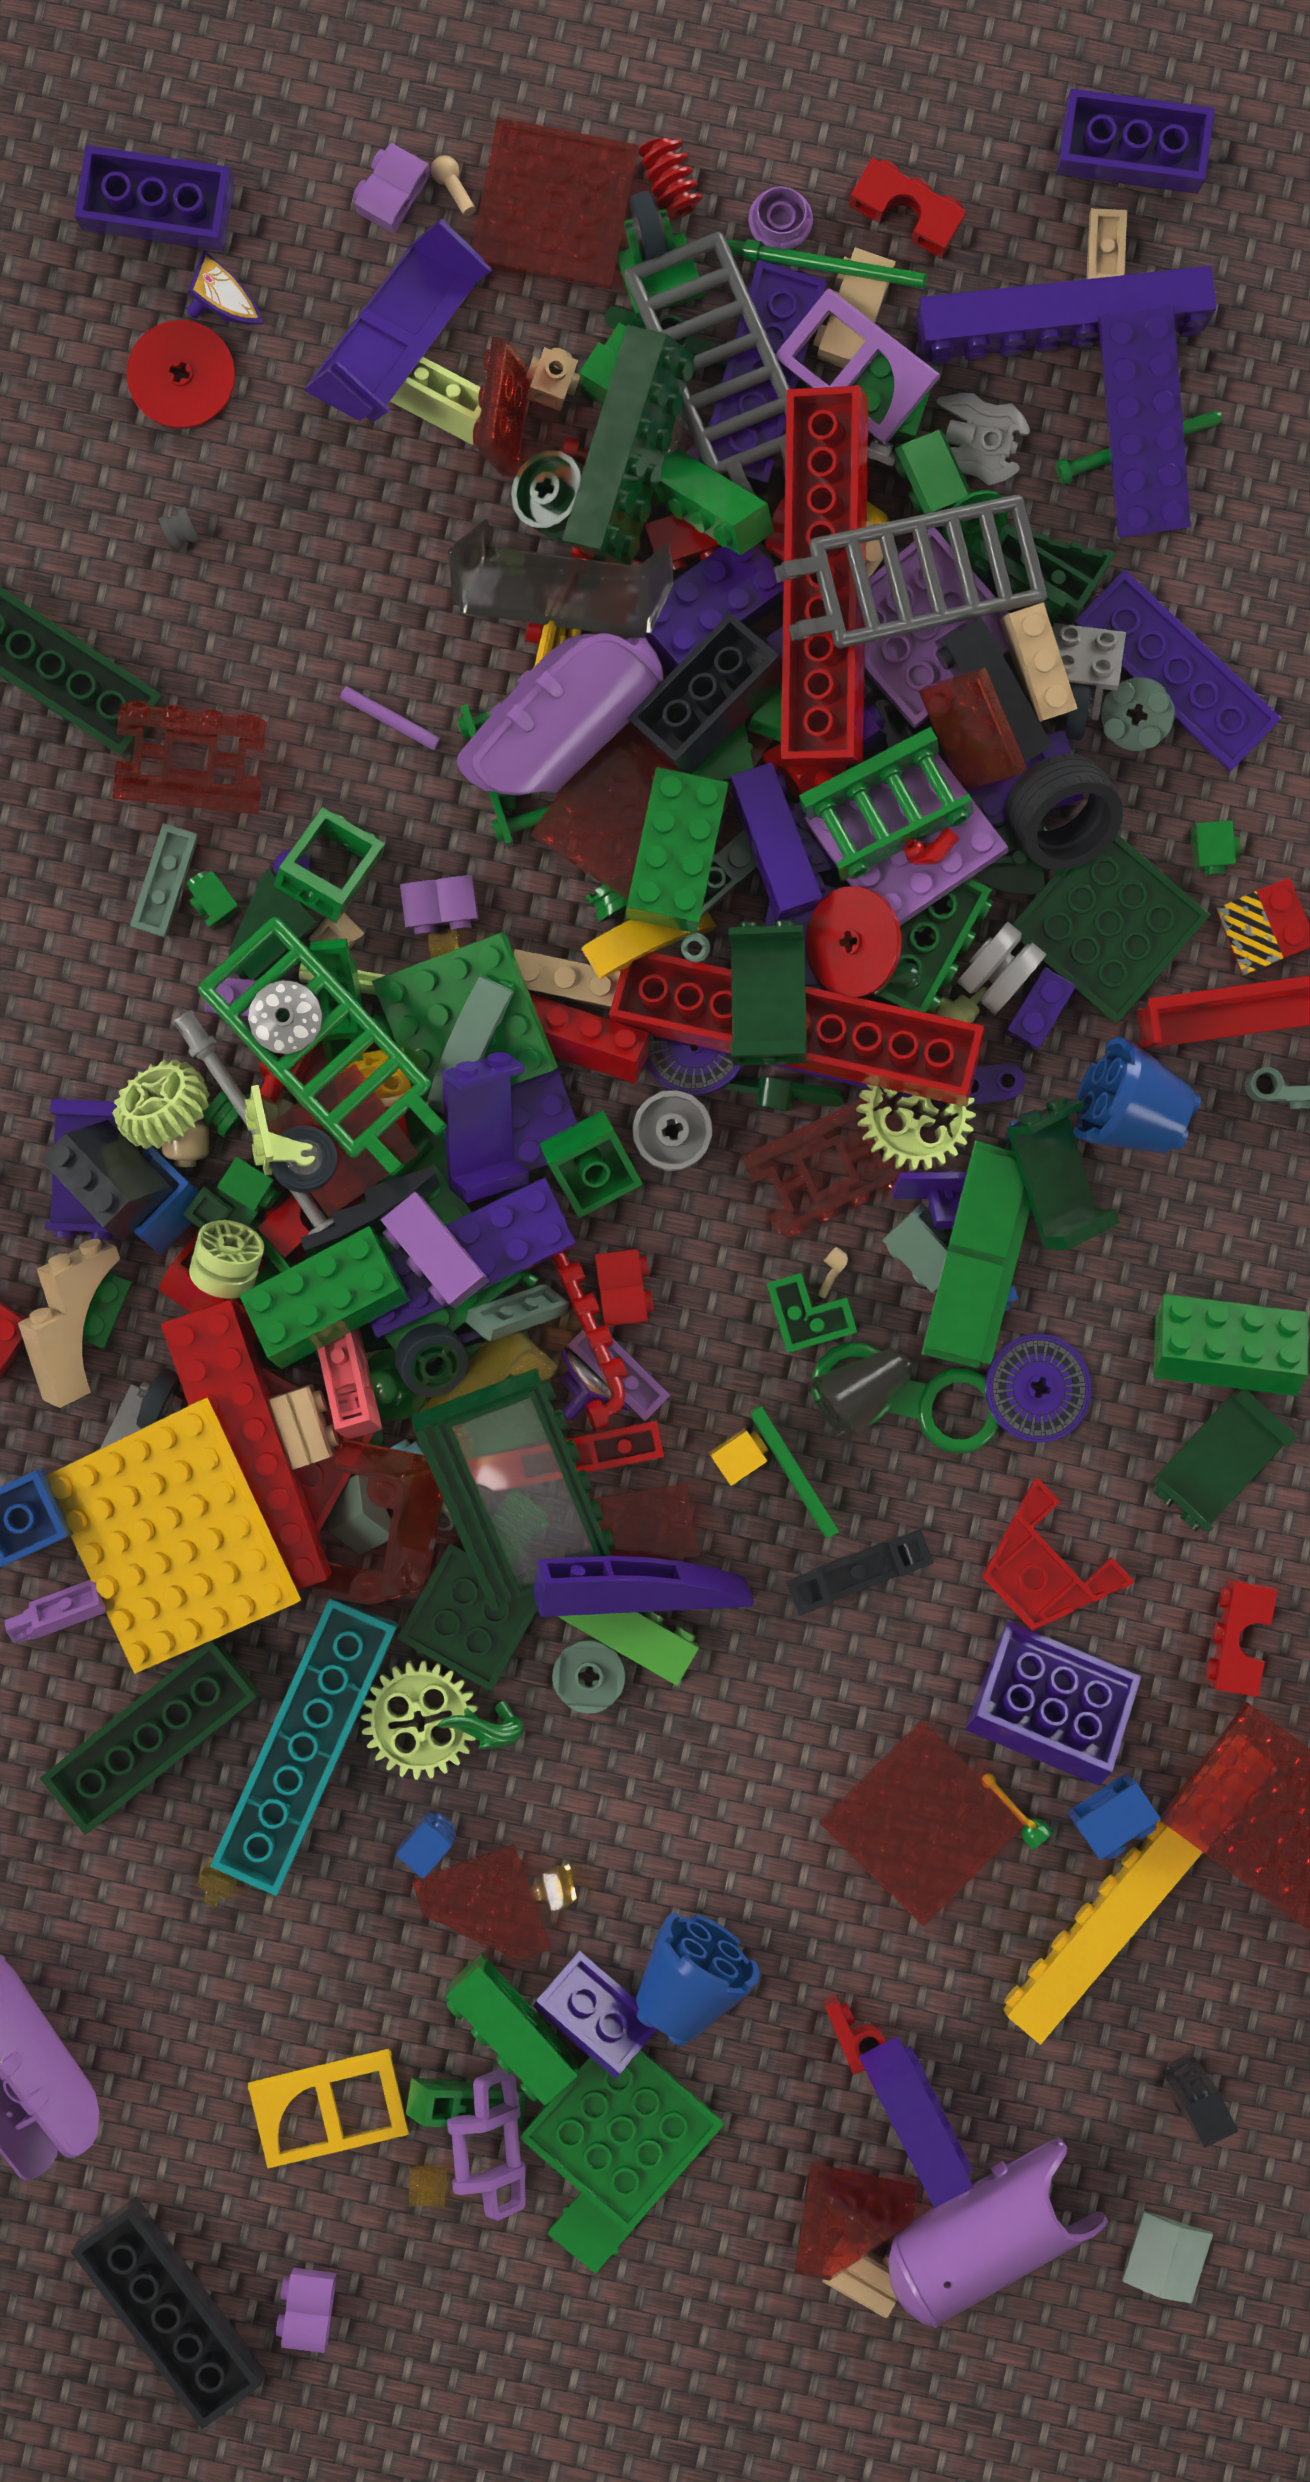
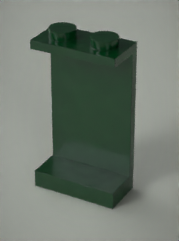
M778 921L774 923V926H759L758 923L743 922L738 924L737 927L729 928L733 1040L730 1043L733 1066L807 1063L805 936L803 925H796L793 921Z
M1059 1097L1046 1102L1047 1108L1043 1110H1033L1020 1115L1019 1122L1007 1127L1044 1250H1070L1120 1223L1116 1209H1096L1069 1120V1115L1085 1108L1084 1102L1068 1101L1067 1097Z
M1235 1389L1150 1481L1157 1487L1153 1493L1166 1506L1170 1507L1174 1503L1184 1512L1180 1519L1193 1531L1197 1532L1201 1528L1209 1533L1214 1528L1210 1524L1282 1447L1288 1448L1298 1437L1248 1390Z

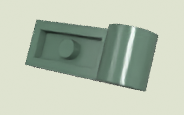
M1263 1067L1255 1070L1246 1078V1093L1255 1101H1279V1103H1290V1109H1310V1086H1284L1281 1073L1272 1067ZM1260 1075H1266L1272 1081V1090L1269 1094L1261 1093L1256 1087V1080Z

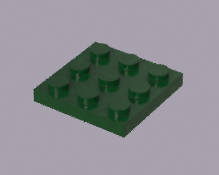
M450 1542L396 1639L487 1690L492 1691L538 1607L534 1594L531 1593L499 1605V1609L491 1612L466 1551Z

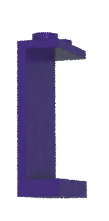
M504 1052L492 1053L488 1058L475 1062H461L454 1068L442 1071L444 1120L448 1126L445 1129L448 1187L451 1192L466 1203L529 1184V1170L516 1162L513 1157L510 1077L524 1073L525 1066Z
M51 1099L50 1113L55 1115L54 1144L65 1133L105 1120H109L117 1128L118 1125L115 1123V1117L112 1112L118 1106L110 1101ZM52 1174L50 1222H45V1230H55L56 1238H77L78 1231L91 1232V1239L113 1240V1234L103 1228L62 1182Z

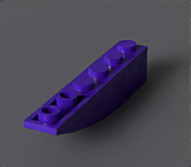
M594 1556L538 1559L533 1590L540 1617L751 1607L754 1603L744 1576L712 1567L649 1557Z

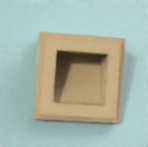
M343 913L337 923L325 918L308 939L314 942L347 938L350 949L360 940L364 932Z

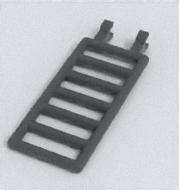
M716 232L666 252L662 256L626 269L624 276L646 329L666 333L675 341L743 314L750 334L695 355L694 372L757 347L764 366L692 396L686 386L683 393L682 413L704 465L722 476L727 474L730 481L755 495L742 468L780 452L786 464V434L721 461H718L711 442L781 413L786 415L787 390L790 388L723 233ZM715 249L722 265L721 269L650 298L648 297L641 280L642 278ZM729 282L736 301L665 330L662 329L655 311ZM771 380L778 399L704 428L697 409Z
M1020 495L1002 497L816 537L809 544L812 557L781 563V566L774 567L777 583L816 573L827 615L798 621L795 625L789 626L791 640L796 641L831 632L833 643L838 648L1044 602L1047 598L1025 502ZM1012 511L1031 589L1012 594L993 516L994 514ZM979 518L998 598L979 601L960 523ZM946 525L965 605L949 609L946 608L927 531L929 528ZM911 532L913 533L932 610L931 613L913 616L894 540V536ZM879 540L899 619L882 624L879 623L860 543ZM842 547L846 548L865 625L864 628L847 632L826 553L828 550Z

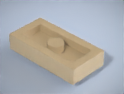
M1091 208L1089 213L1087 279L1124 275L1127 210Z

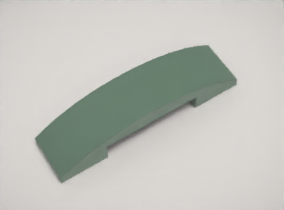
M482 975L478 978L456 1021L437 1067L427 1100L431 1101L428 1105L430 1108L444 1114L442 1071L454 1068L461 1062H475L483 1059L496 1026L502 1022L514 993L513 990Z

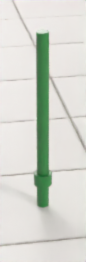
M726 239L732 254L741 256L744 261L757 263L759 259L923 289L927 283V274L770 247L762 245V241L747 239L746 242Z

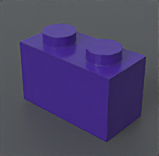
M1044 967L1037 975L1003 1033L1032 1051L1037 1050L1076 985Z

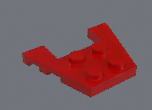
M1037 1477L1032 1481L981 1575L1030 1630L1039 1628L1072 1613L1074 1610L1093 1601L1096 1602L1107 1597V1595L1117 1590L1129 1587L1135 1582L1112 1557L1105 1561L1084 1582L1034 1530V1526L1060 1503L1058 1498Z

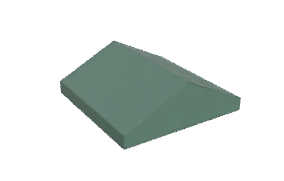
M364 1470L349 1478L327 1518L330 1533L361 1555L398 1536L399 1532Z
M1143 2210L1123 2272L1122 2282L1158 2298L1191 2304L1213 2233Z

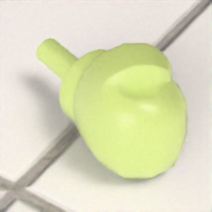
M982 987L970 999L965 995H960L954 1001L942 997L937 1006L938 1011L936 1015L972 1023L979 1014L977 1004L981 1001L987 988Z

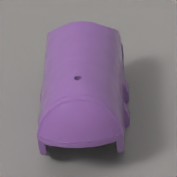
M609 633L596 635L582 634L564 640L551 650L531 671L526 670L517 680L519 684L502 703H497L488 713L490 717L458 754L456 760L460 771L472 784L485 791L518 796L537 792L556 794L629 722L627 717L664 680L662 664L655 650L641 634L626 640Z
M0 1954V2153L21 2179L31 2180L39 2177L51 2168L50 2166L57 2157L58 2150L68 2158H75L94 2145L93 2142L98 2134L100 2112L96 2093L91 2083L62 2043L16 1971L5 1961V1957Z
M1052 2139L1007 2165L1001 2161L990 2167L992 2173L973 2183L974 2188L936 2208H931L909 2223L895 2236L888 2258L890 2284L896 2299L906 2312L922 2324L933 2326L934 2328L939 2327L946 2320L1091 2239L1106 2226L1108 2220L1103 2212L1092 2213L1066 2228L1057 2220L1049 2199V2191L1052 2177L1067 2154L1068 2148L1061 2139ZM948 2281L950 2282V2285L945 2286L944 2283Z

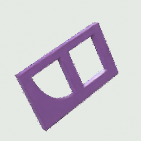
M830 288L824 292L775 354L779 363L811 388L852 386L876 355L881 352L889 361L893 371L894 393L890 408L880 425L868 417V433L884 445L887 444L940 377L937 371ZM831 313L866 342L829 386L794 358Z

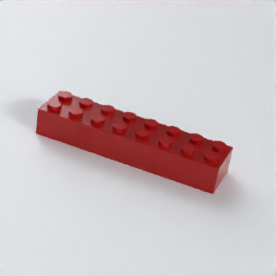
M233 1298L161 1323L160 1325L188 1405L190 1406L208 1397L296 1590L327 1580L332 1572L296 1469H290L267 1400L271 1398L238 1299Z

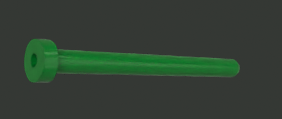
M1214 410L1183 421L1184 437L1220 424L1222 421L1221 412ZM1110 448L1071 462H1067L1065 458L1055 461V469L1062 485L1069 484L1073 481L1072 476L1111 463Z

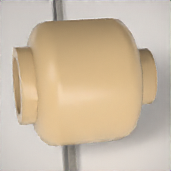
M200 1119L194 1122L195 1128H189L185 1131L184 1137L178 1136L172 1144L164 1142L162 1145L163 1155L173 1159L175 1166H196V1160H201L209 1154V1126L206 1122Z

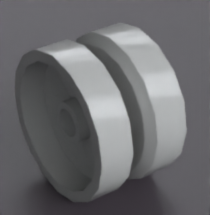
M1009 922L1000 929L993 939L989 937L970 959L969 963L971 965L956 981L969 993L977 992L987 979L992 982V985L983 994L981 1003L995 1015L1047 955L1034 943L1026 944L1014 957L1010 952L1021 940L1022 933Z
M678 1090L661 1091L649 1097L637 1110L633 1122L634 1144L640 1156L652 1167L666 1172L683 1171L695 1165L707 1152L712 1137L711 1118L705 1106L693 1095ZM669 1125H675L679 1129L678 1136L674 1139H670L665 1134V1129Z

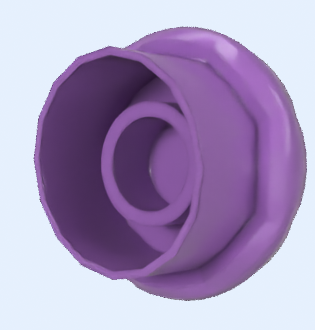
M781 186L771 188L755 199L749 210L748 223L752 235L756 240L762 241V245L792 250L803 243L809 236L813 225V214L809 203L800 193L792 188Z

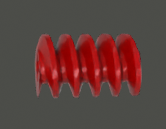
M662 137L643 144L638 149V154L644 157L642 165L643 168L649 171L647 179L651 184H654L652 193L655 197L659 198L657 200V207L660 210L666 209L667 217L671 222L691 213L695 209V205L703 199L701 193H690V191L698 186L697 180L686 181L685 179L693 173L691 166L681 167L680 165L688 159V154H676V150L683 146V140H671L670 138Z

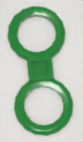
M847 1342L831 1348L820 1358L812 1374L811 1392L817 1408L829 1421L842 1427L862 1428L878 1422L887 1412L918 1419L922 1433L934 1446L949 1453L967 1454L983 1448L995 1437L1000 1426L992 1416L989 1407L983 1428L971 1437L952 1439L942 1434L935 1426L932 1418V1403L936 1394L945 1386L955 1382L968 1383L975 1386L984 1395L986 1400V1376L972 1369L951 1368L936 1374L929 1382L924 1384L896 1377L892 1363L880 1350L866 1343ZM848 1357H862L871 1361L879 1370L882 1378V1393L878 1402L869 1410L859 1414L846 1413L837 1409L830 1401L826 1391V1378L831 1368L840 1360Z

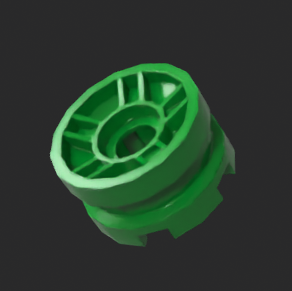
M630 873L621 875L596 888L595 894L591 892L586 895L589 904L594 905L597 910L595 916L599 923L626 911L632 884Z
M223 1090L211 1102L202 1118L208 1125H215L217 1133L223 1138L234 1131L242 1119ZM243 1093L246 1099L250 1098V1094L245 1095Z

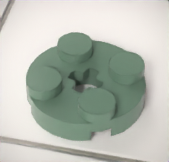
M1133 677L1119 683L1118 691L1111 690L1105 697L1102 705L1101 721L1104 726L1105 735L1119 747L1131 751H1143L1155 747L1169 734L1175 719V707L1169 694L1165 691L1166 689L1157 681L1146 677ZM1137 704L1143 705V712L1148 714L1147 720L1141 719L1139 724L1133 723V717L1128 715V710L1135 709Z
M592 1639L580 1640L564 1648L557 1658L552 1674L553 1686L557 1695L572 1710L586 1714L601 1712L613 1704L622 1693L625 1683L624 1665L616 1650L604 1643ZM587 1666L593 1667V1672L599 1673L600 1676L599 1680H593L592 1686H585V1681L578 1678L579 1672H585Z

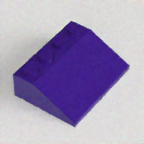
M1007 1621L976 1695L965 1730L1099 1786L1113 1771L1141 1676Z

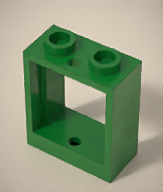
M322 807L280 865L274 887L337 923L379 863L385 843L378 840L372 833L362 831L347 822L340 814L332 813ZM319 834L324 835L363 858L342 890L298 865Z

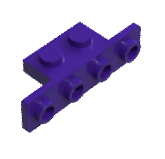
M946 1170L933 1173H921L919 1171L900 1173L892 1191L893 1198L928 1199L933 1228L953 1229L967 1172Z

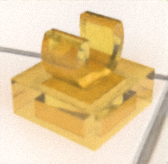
M209 1857L196 1887L207 1890L203 1902L216 1907L221 1896L231 1899L239 1879L210 1867L213 1858Z
M569 1864L552 1868L543 1874L544 1880L539 1881L538 1885L531 1886L534 1901L548 1899L550 1910L563 1909L577 1900Z
M410 2166L409 2206L445 2207L447 2167Z

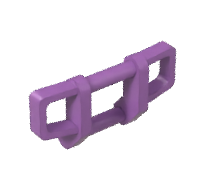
M502 2068L477 2077L474 2080L475 2115L455 2116L447 2120V2130L452 2135L455 2178L452 2180L453 2192L459 2195L482 2193L485 2216L496 2221L523 2210L526 2204L525 2163L521 2161L517 2119L521 2114L515 2075L513 2072L508 2074ZM502 2082L505 2103L489 2109L488 2090L490 2086ZM503 2125L506 2163L481 2174H470L466 2134L484 2133ZM511 2183L510 2201L498 2207L496 2189Z

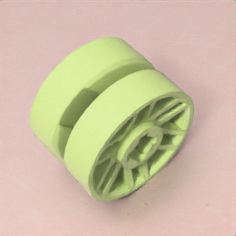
M217 1220L207 1223L198 1233L189 1268L192 1282L209 1295L227 1299L239 1298L240 1294L254 1287L264 1251L263 1240L256 1231L239 1222Z

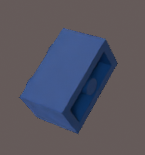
M428 1811L402 1841L396 1856L424 1879L453 1845L456 1833L452 1830L455 1827L454 1824L442 1813L438 1812L434 1815L431 1811Z

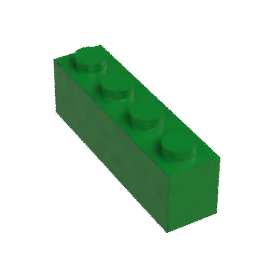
M678 448L664 457L661 465V479L654 488L651 498L654 504L663 506L671 511L676 518L687 521L700 533H706L717 540L721 546L728 547L739 555H742L774 533L767 502Z

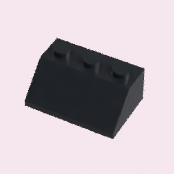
M109 1120L65 1133L40 1159L102 1227L122 1241L174 1190L164 1177Z

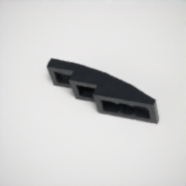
M431 1166L363 1188L367 1202L333 1212L332 1215L336 1226L300 1237L307 1257L310 1258L368 1226L376 1233L387 1228L381 1219L412 1193L416 1192L425 1200L440 1187L434 1167Z

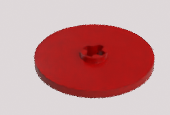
M172 320L151 328L137 341L128 359L127 383L134 402L149 419L168 428L189 429L211 421L225 408L234 389L235 367L228 347L213 330L194 321ZM182 367H186L189 378H182L179 383L176 382L173 371H180Z
M860 886L842 887L825 896L815 908L807 929V956L815 976L831 992L852 997L870 995L888 982L900 958L902 940L899 921L887 900L874 890ZM856 937L857 944L850 946V939Z

